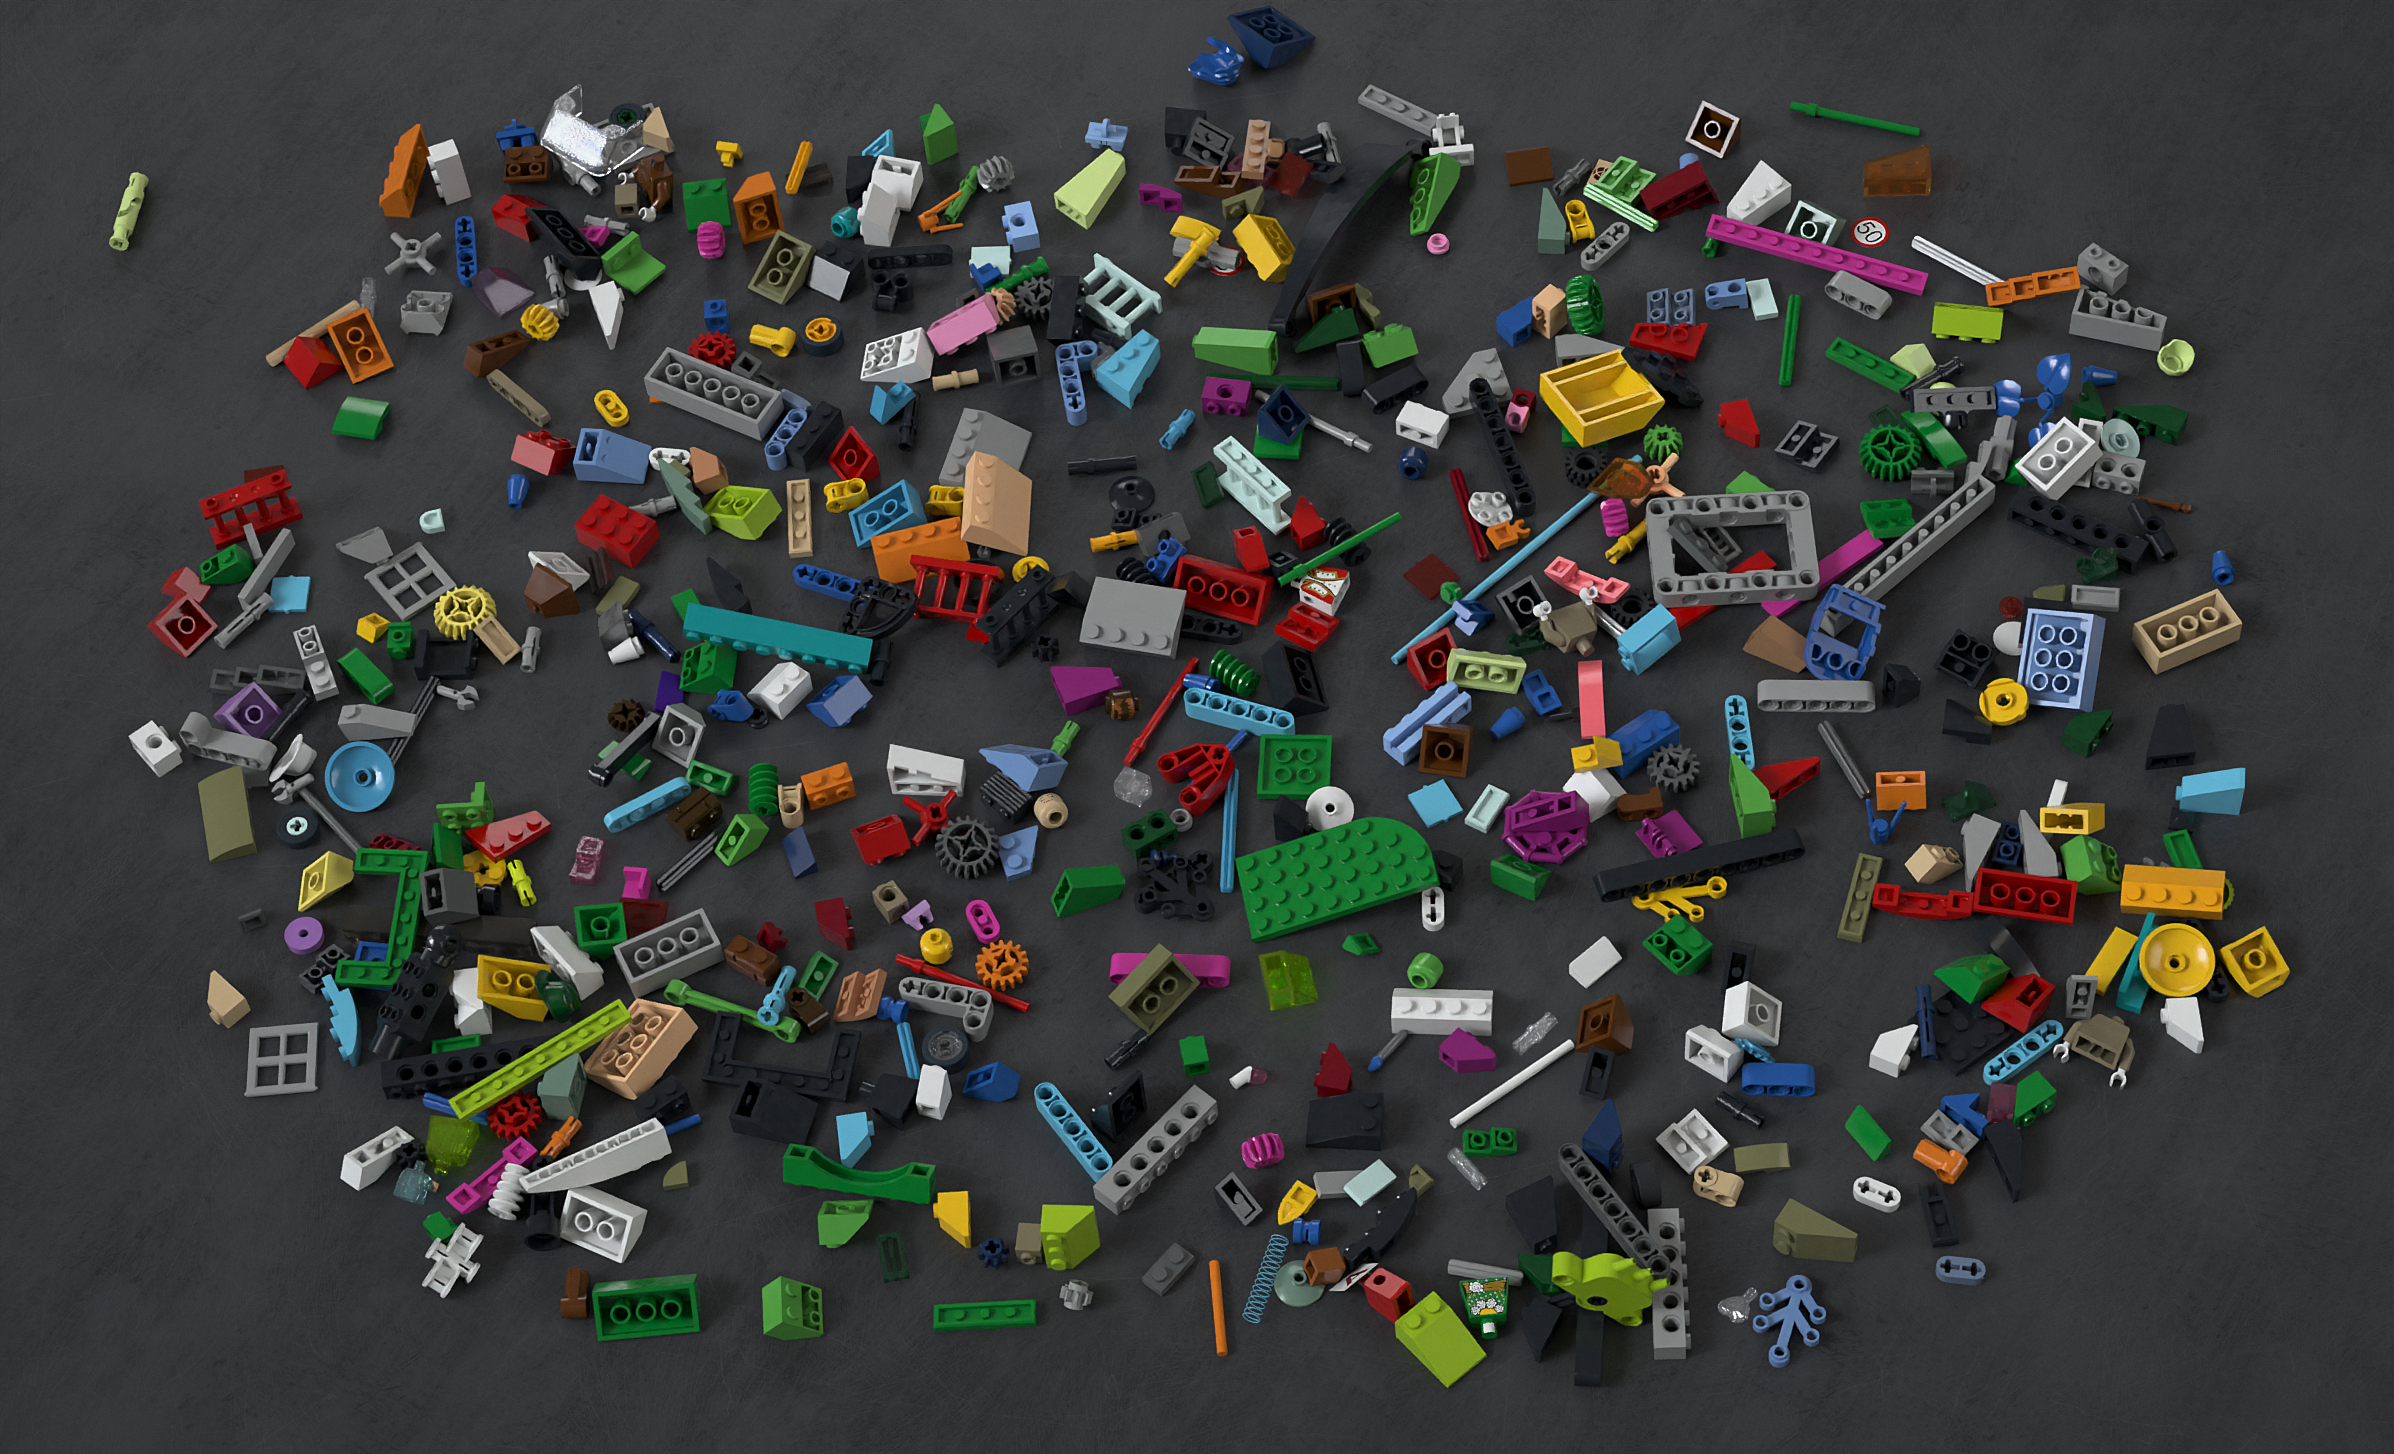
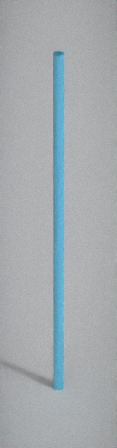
M1635 455L1631 459L1637 464L1643 461L1639 455ZM1623 465L1461 600L1475 601L1631 472V470ZM1450 608L1394 654L1391 660L1395 664L1400 663L1407 657L1408 647L1436 633L1458 613Z

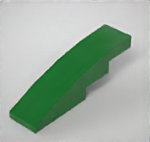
M1910 410L1900 413V417L1911 432H1915L1922 449L1927 448L1934 459L1938 458L1946 470L1967 462L1965 452L1931 413H1910Z

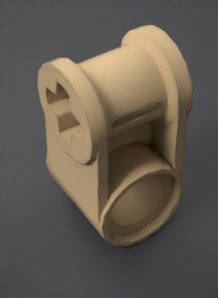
M801 782L795 786L785 787L782 784L778 785L779 809L783 825L789 829L798 828L804 821L803 784Z
M1700 1166L1694 1174L1693 1191L1699 1197L1718 1202L1723 1206L1734 1207L1741 1193L1744 1181L1735 1174L1726 1173L1710 1166Z

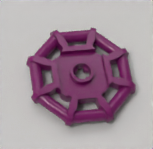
M1532 789L1512 806L1505 808V825L1502 840L1504 843H1508L1523 858V861L1547 862L1560 865L1563 863V860L1578 849L1586 847L1588 843L1586 839L1587 825L1577 828L1576 835L1571 834L1570 830L1513 832L1511 830V809L1567 793L1566 791L1544 792ZM1523 839L1530 847L1527 849L1520 840ZM1567 842L1570 843V844L1567 845L1565 848H1563L1561 851L1558 849V848H1560L1561 846H1563L1565 843H1567ZM1541 848L1547 849V851H1551L1552 853H1542L1536 851H1541Z

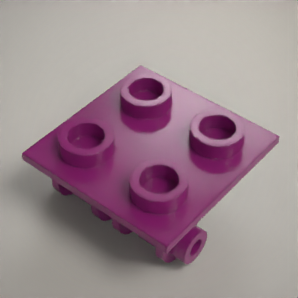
M1675 809L1655 821L1654 819L1645 818L1641 823L1643 827L1635 832L1656 858L1691 851L1703 844V841Z

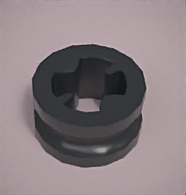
M754 706V711L748 718V724L753 729H763L769 723L767 710L762 706ZM757 715H760L759 720H755Z

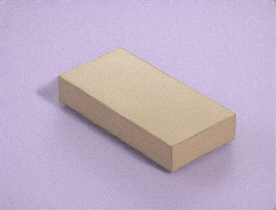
M492 614L473 629L503 665L522 649Z

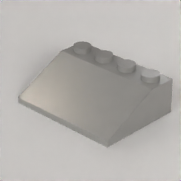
M964 408L939 476L940 486L965 488L966 466L975 451L996 456L1017 471H1020L1032 433L986 411Z
M1096 577L1083 618L1079 642L1084 646L1175 660L1187 591Z

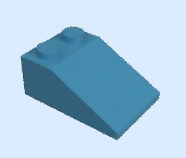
M904 479L848 513L859 549L872 546L870 537L928 524L919 492Z

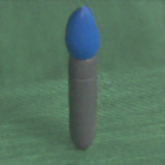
M1400 1030L1378 1055L1373 1057L1368 1066V1071H1375L1381 1067L1383 1061L1405 1040L1408 1030Z

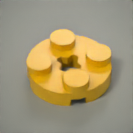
M2009 678L1994 680L1987 685L1988 688L1984 693H1981L1979 699L1981 711L1984 717L1992 722V725H2011L2025 718L2029 706V698L2025 688ZM2002 698L2010 701L2006 706L1998 705V703L2002 702Z
M480 850L463 856L464 871L473 872L475 883H479L481 887L485 883L499 884L501 886L504 877L506 880L508 869L504 859L495 864ZM482 868H487L488 870H486L484 875L478 872Z

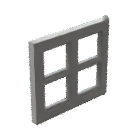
M417 542L364 576V579L372 584L403 622L439 601L440 596H447V590L453 592L455 586L457 587L453 580L422 546V542ZM417 554L427 566L410 576L400 563ZM395 567L405 580L388 589L378 577ZM434 573L444 586L427 596L417 583ZM412 587L421 597V600L405 609L395 596Z
M318 1022L250 1028L247 1089L244 1094L246 1097L313 1092L318 1089L316 1086ZM308 1034L307 1053L287 1055V1036ZM280 1037L279 1056L259 1057L260 1038ZM307 1063L306 1082L285 1084L286 1065ZM279 1066L278 1085L257 1087L259 1067Z

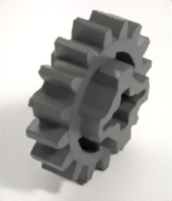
M1033 277L1030 283L1026 280L1023 281L1024 287L1018 286V292L1014 293V301L1019 314L1025 313L1026 319L1033 316V319L1036 321L1041 316L1045 320V315H1050L1054 287L1052 279L1044 281V278L1040 277L1039 281H1036Z
M1670 743L1668 749L1660 746V752H1652V758H1648L1647 774L1650 775V782L1656 781V787L1664 786L1665 792L1673 788V791L1677 793L1680 787L1686 791L1687 784L1694 785L1695 779L1699 777L1700 763L1697 762L1696 754L1691 755L1690 748L1684 751L1682 750V744L1674 748L1672 743Z

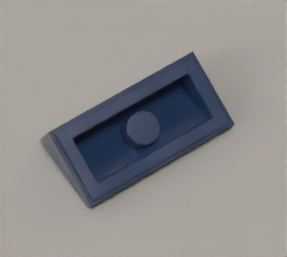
M800 826L781 840L795 879L818 872L804 828Z

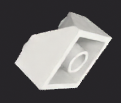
M477 968L455 970V976L449 986L450 995H454L455 1008H458V1014L454 1015L456 1029L460 1028L462 1036L478 1033L480 1035L492 1034L491 1004L477 998Z

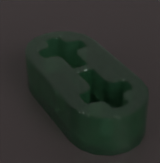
M1540 628L1531 629L1519 637L1516 633H1512L1506 638V651L1512 656L1543 652L1550 645V642L1545 640ZM1536 638H1540L1543 642H1538ZM1514 642H1517V644L1520 645V646H1519V647H1515V645H1514L1513 643H1514Z

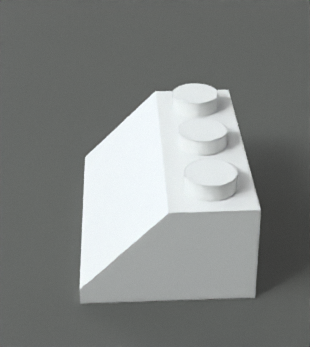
M2063 417L2015 467L2043 496L2057 501L2103 453L2092 438L2067 418Z
M542 926L530 929L539 956L548 965H551V969L562 981L570 982L575 986L581 1001L605 984L602 977L604 971L597 962L592 963L589 960V954L579 950L575 944V939L568 931L564 933L559 926Z
M589 1185L571 1188L568 1190L560 1220V1237L614 1261L623 1263L642 1233L647 1210Z

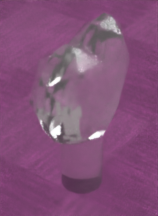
M1750 1287L1741 1297L1734 1296L1724 1299L1718 1304V1312L1730 1316L1731 1320L1735 1323H1743L1750 1314L1749 1303L1758 1295V1292L1753 1287Z

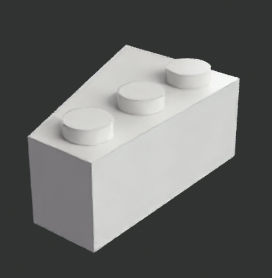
M1761 160L1727 206V218L1755 226L1759 225L1790 203L1791 184Z
M890 744L887 771L892 794L945 796L949 790H954L957 796L963 797L966 778L963 759Z

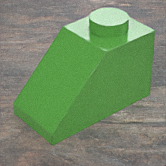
M736 814L714 852L728 867H731L760 846L769 828L756 814Z

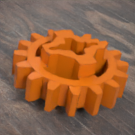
M1000 940L999 945L996 946L993 942H990L991 948L983 947V955H977L978 963H975L979 980L983 979L984 986H988L991 983L993 990L1001 986L1002 991H1005L1007 985L1014 989V982L1022 983V976L1028 975L1029 961L1026 951H1022L1019 944L1013 947L1011 940L1007 945H1004L1003 940Z

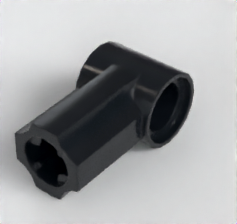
M1320 133L1303 140L1298 138L1286 140L1284 145L1285 163L1290 167H1299L1305 158L1327 151L1328 146L1323 134Z

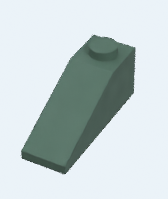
M1543 188L1538 232V253L1565 254V245H1570V232H1566V222L1548 188Z

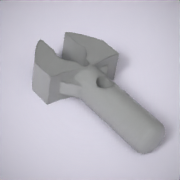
M439 685L436 689L437 694L458 700V708L464 711L475 708L474 702L466 699L480 700L475 688L468 685L463 691L454 690Z
M308 773L290 784L284 779L278 781L272 789V793L277 796L273 799L285 805L293 802V793L313 782V775Z

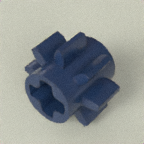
M990 1236L984 1243H979L982 1251L977 1254L979 1260H984L985 1268L990 1266L995 1267L997 1270L1003 1263H1008L1006 1255L1010 1251L1008 1246H1003V1238L997 1240Z

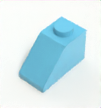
M866 1112L836 1116L842 1165L848 1168H852L871 1147L870 1136L875 1135L873 1120L868 1121Z

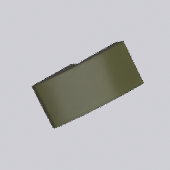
M1356 283L1354 286L1358 312L1373 331L1381 327V312L1372 304L1373 296L1371 292Z
M1787 1143L1759 1144L1734 1148L1736 1173L1739 1175L1759 1171L1772 1173L1791 1169L1789 1146Z

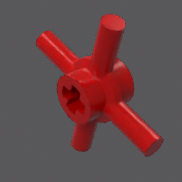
M949 790L940 803H931L926 807L909 795L904 797L902 803L920 814L922 827L911 840L914 846L918 847L928 833H937L941 831L942 826L949 828V816L946 810L957 797V793L954 790ZM961 833L957 836L961 837L966 835L967 833Z

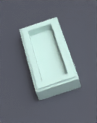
M1768 278L1746 282L1748 297L1756 321L1778 317L1777 306Z
M1488 784L1465 818V824L1487 833L1510 799V794Z
M1378 1159L1349 1181L1343 1189L1361 1207L1394 1182L1397 1176Z

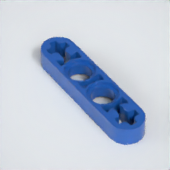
M461 216L455 221L457 274L461 285L471 287L479 281L476 227L474 220L470 216ZM465 225H467V232L463 231ZM463 241H472L471 244L467 246L461 245ZM465 257L473 258L470 262H462ZM466 270H470V277H467Z
M800 564L793 570L796 585L851 602L861 582L860 580L808 564ZM822 579L831 580L827 585L819 584V581ZM843 585L851 586L849 591L842 592L839 590ZM869 586L868 590H869V589H874V590H875V587H874V586H873V587Z

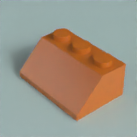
M767 171L748 177L733 198L743 245L775 236L778 230L785 233L777 191L770 172Z

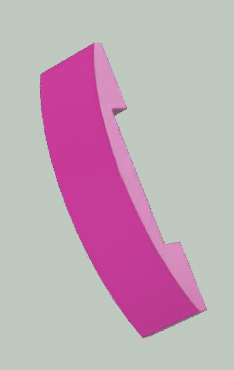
M520 1136L502 1151L503 1157L471 1184L467 1185L464 1182L446 1197V1201L462 1215L482 1207L491 1199H494L493 1192L499 1190L497 1183L503 1181L501 1175L507 1172L505 1170L506 1164L513 1163L527 1168L538 1154V1150Z

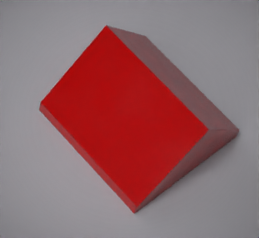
M297 336L283 360L287 368L306 390L344 368L343 364L319 338Z
M850 426L827 461L843 481L860 478L867 483L881 475L877 455L857 430Z
M1448 627L1407 648V668L1425 691L1447 680V661L1451 649H1458Z

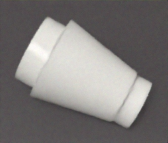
M637 636L634 638L629 637L608 652L613 664L640 658V655L645 653Z

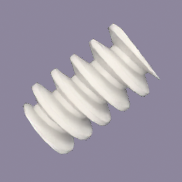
M508 1163L505 1166L507 1172L502 1173L501 1179L503 1181L497 1183L499 1190L493 1192L495 1199L489 1201L490 1207L488 1210L500 1218L516 1220L517 1217L511 1212H519L521 1210L516 1205V1202L524 1203L525 1201L520 1196V1193L528 1194L520 1184L519 1178L532 1172L520 1165Z

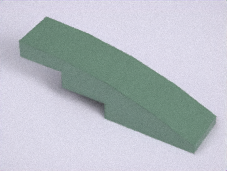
M662 458L658 459L663 480L669 493L674 495L677 506L698 529L707 535L712 530L710 518L702 511L701 500L694 493L692 481Z

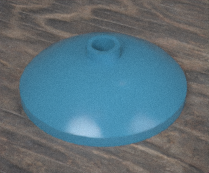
M356 741L343 745L331 756L325 770V785L330 797L340 807L353 812H367L379 807L388 799L395 784V768L391 758L382 748L369 742ZM366 773L368 779L366 782H363L361 777Z

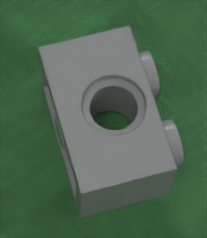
M2092 243L2079 255L2077 264L2079 275L2111 296L2126 283L2129 265L2095 243Z

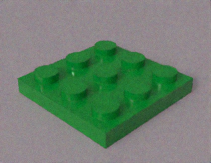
M1261 734L1257 798L1278 799L1279 794H1283L1291 800H1308L1316 790L1329 787L1331 779L1332 735Z

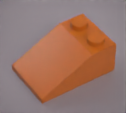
M367 307L326 324L353 385L394 367Z

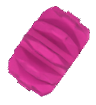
M707 221L706 223H701L698 227V249L703 258L715 259L724 254L725 232L719 222Z
M1611 498L1603 501L1600 505V511L1606 535L1608 537H1620L1627 534L1629 523L1623 500L1621 498Z
M1263 1133L1248 1139L1241 1145L1243 1160L1249 1168L1256 1169L1271 1166V1164L1278 1163L1279 1160L1284 1158V1145L1278 1134Z

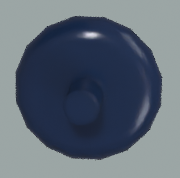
M1156 849L1150 852V859L1156 863L1157 869L1160 867V863L1165 866L1168 864V860L1174 861V858L1178 856L1175 852L1167 854L1164 850L1160 854Z

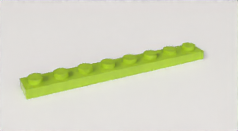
M618 999L451 1098L448 1102L461 1123L542 1076L546 1071L573 1054H579L633 1021L632 1016L621 1000Z

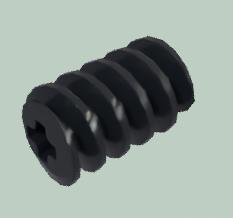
M1345 517L1332 520L1324 529V538L1332 548L1357 535L1349 522H1345ZM1363 541L1343 552L1339 557L1347 566L1355 567L1370 557L1371 549L1366 547V543Z
M1128 557L1116 567V576L1121 581L1157 586V582L1153 580V576L1144 567V563L1141 560Z

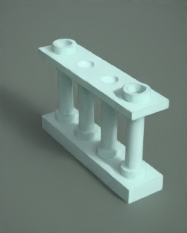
M1096 253L1094 255L1095 269L1084 280L1090 285L1103 274L1110 281L1094 295L1086 297V316L1112 334L1117 333L1119 337L1130 340L1132 338L1131 324L1149 308H1152L1159 314L1162 312L1161 297L1156 291H1151L1115 266L1108 258H1104ZM1117 286L1126 290L1110 306H1104L1099 302ZM1133 297L1142 301L1125 318L1115 313Z
M1232 436L1214 447V454L1227 465V472L1218 477L1217 482L1275 535L1289 527L1291 518L1281 510L1280 503L1291 496V490Z

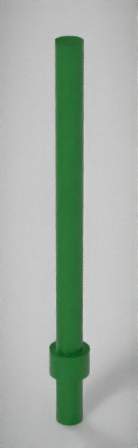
M1792 101L1790 110L1806 113L1807 116L1816 117L1817 115L1919 137L1920 128L1822 108L1814 103H1809L1808 105Z
M1396 512L1312 560L1292 567V571L1277 578L1279 584L1282 587L1296 578L1299 580L1307 576V572L1402 520L1400 513Z

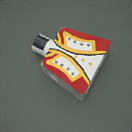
M1318 566L1309 571L1307 576L1291 581V586L1300 589V601L1334 616L1350 586L1349 571Z

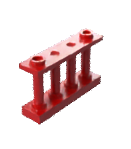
M285 469L198 501L205 520L212 518L215 527L209 528L217 550L246 540L247 537L243 528L246 524L252 523L257 536L303 518L296 498L288 499L286 490L291 489L292 486ZM277 494L280 502L267 507L264 498ZM256 502L258 510L245 515L243 506ZM234 510L237 518L224 523L221 515Z
M912 554L910 564L917 572L913 592L918 596L919 601H921L926 575H929L930 572L938 573L939 580L933 606H923L919 603L917 610L911 618L924 616L970 623L975 627V623L987 611L992 585L995 582L1003 583L1005 574L1000 567ZM958 576L961 579L955 609H943L942 604L948 578ZM973 579L982 580L983 587L977 613L963 612L970 582Z

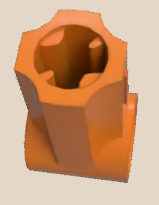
M1926 1138L1920 1141L1913 1153L1914 1159L1933 1169L1936 1175L1947 1184H1954L1968 1166L1967 1159L1961 1153L1955 1150L1948 1152Z

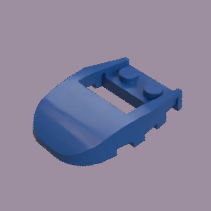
M1833 584L1813 615L1806 639L1804 661L1811 674L1819 680L1858 681L1866 670L1865 665L1870 657H1873L1876 650L1874 645L1882 625L1878 623L1881 610H1885L1886 606L1839 584ZM1828 608L1867 625L1858 649L1818 632Z

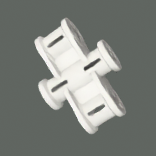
M461 1223L447 1246L441 1243V1239L437 1237L425 1255L426 1258L429 1259L431 1257L437 1262L426 1276L422 1286H429L440 1293V1297L444 1299L459 1275L465 1278L466 1283H469L480 1267L478 1262L473 1263L469 1259L484 1236L473 1233L465 1228L464 1223ZM462 1235L471 1240V1242L463 1238ZM437 1251L442 1252V1253L445 1254L447 1257L443 1256L442 1254L438 1253ZM459 1264H461L462 1266L466 1267V1268L468 1269V1271H467L466 1269L462 1268L461 1266H459ZM434 1279L440 1281V1282L443 1283L444 1285L442 1286L441 1284H439L438 1282H436Z

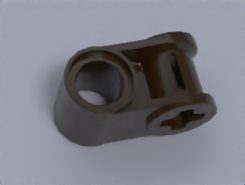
M796 987L788 992L789 1013L809 1035L831 1020L826 1009L804 988Z

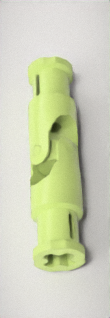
M138 172L132 173L129 178L130 184L125 189L113 227L114 234L109 241L112 248L120 251L126 250L129 245L128 238L133 233L144 198L143 191L149 181L147 176Z

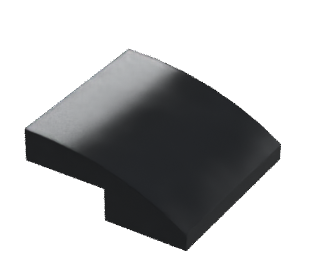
M1197 116L1194 118L1186 137L1182 155L1202 166H1219L1222 171L1229 156L1227 152L1235 136Z
M1798 420L1774 451L1776 455L1788 463L1817 475L1841 443L1839 437L1819 432L1818 425Z

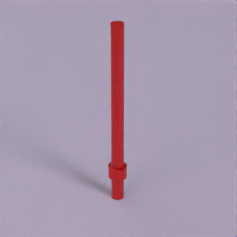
M1191 658L1140 736L1133 740L1130 745V751L1123 760L1124 765L1130 767L1138 754L1143 753L1147 747L1146 742L1184 687L1183 680L1187 673L1193 674L1200 661L1198 658Z
M902 954L896 956V963L911 968L912 972L922 975L924 973L950 984L985 990L990 993L992 1000L1026 1013L1030 1009V1003L928 965L925 960L913 959Z

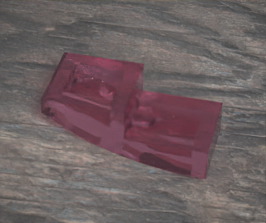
M582 836L575 852L576 861L569 874L571 883L594 884L605 849V839Z

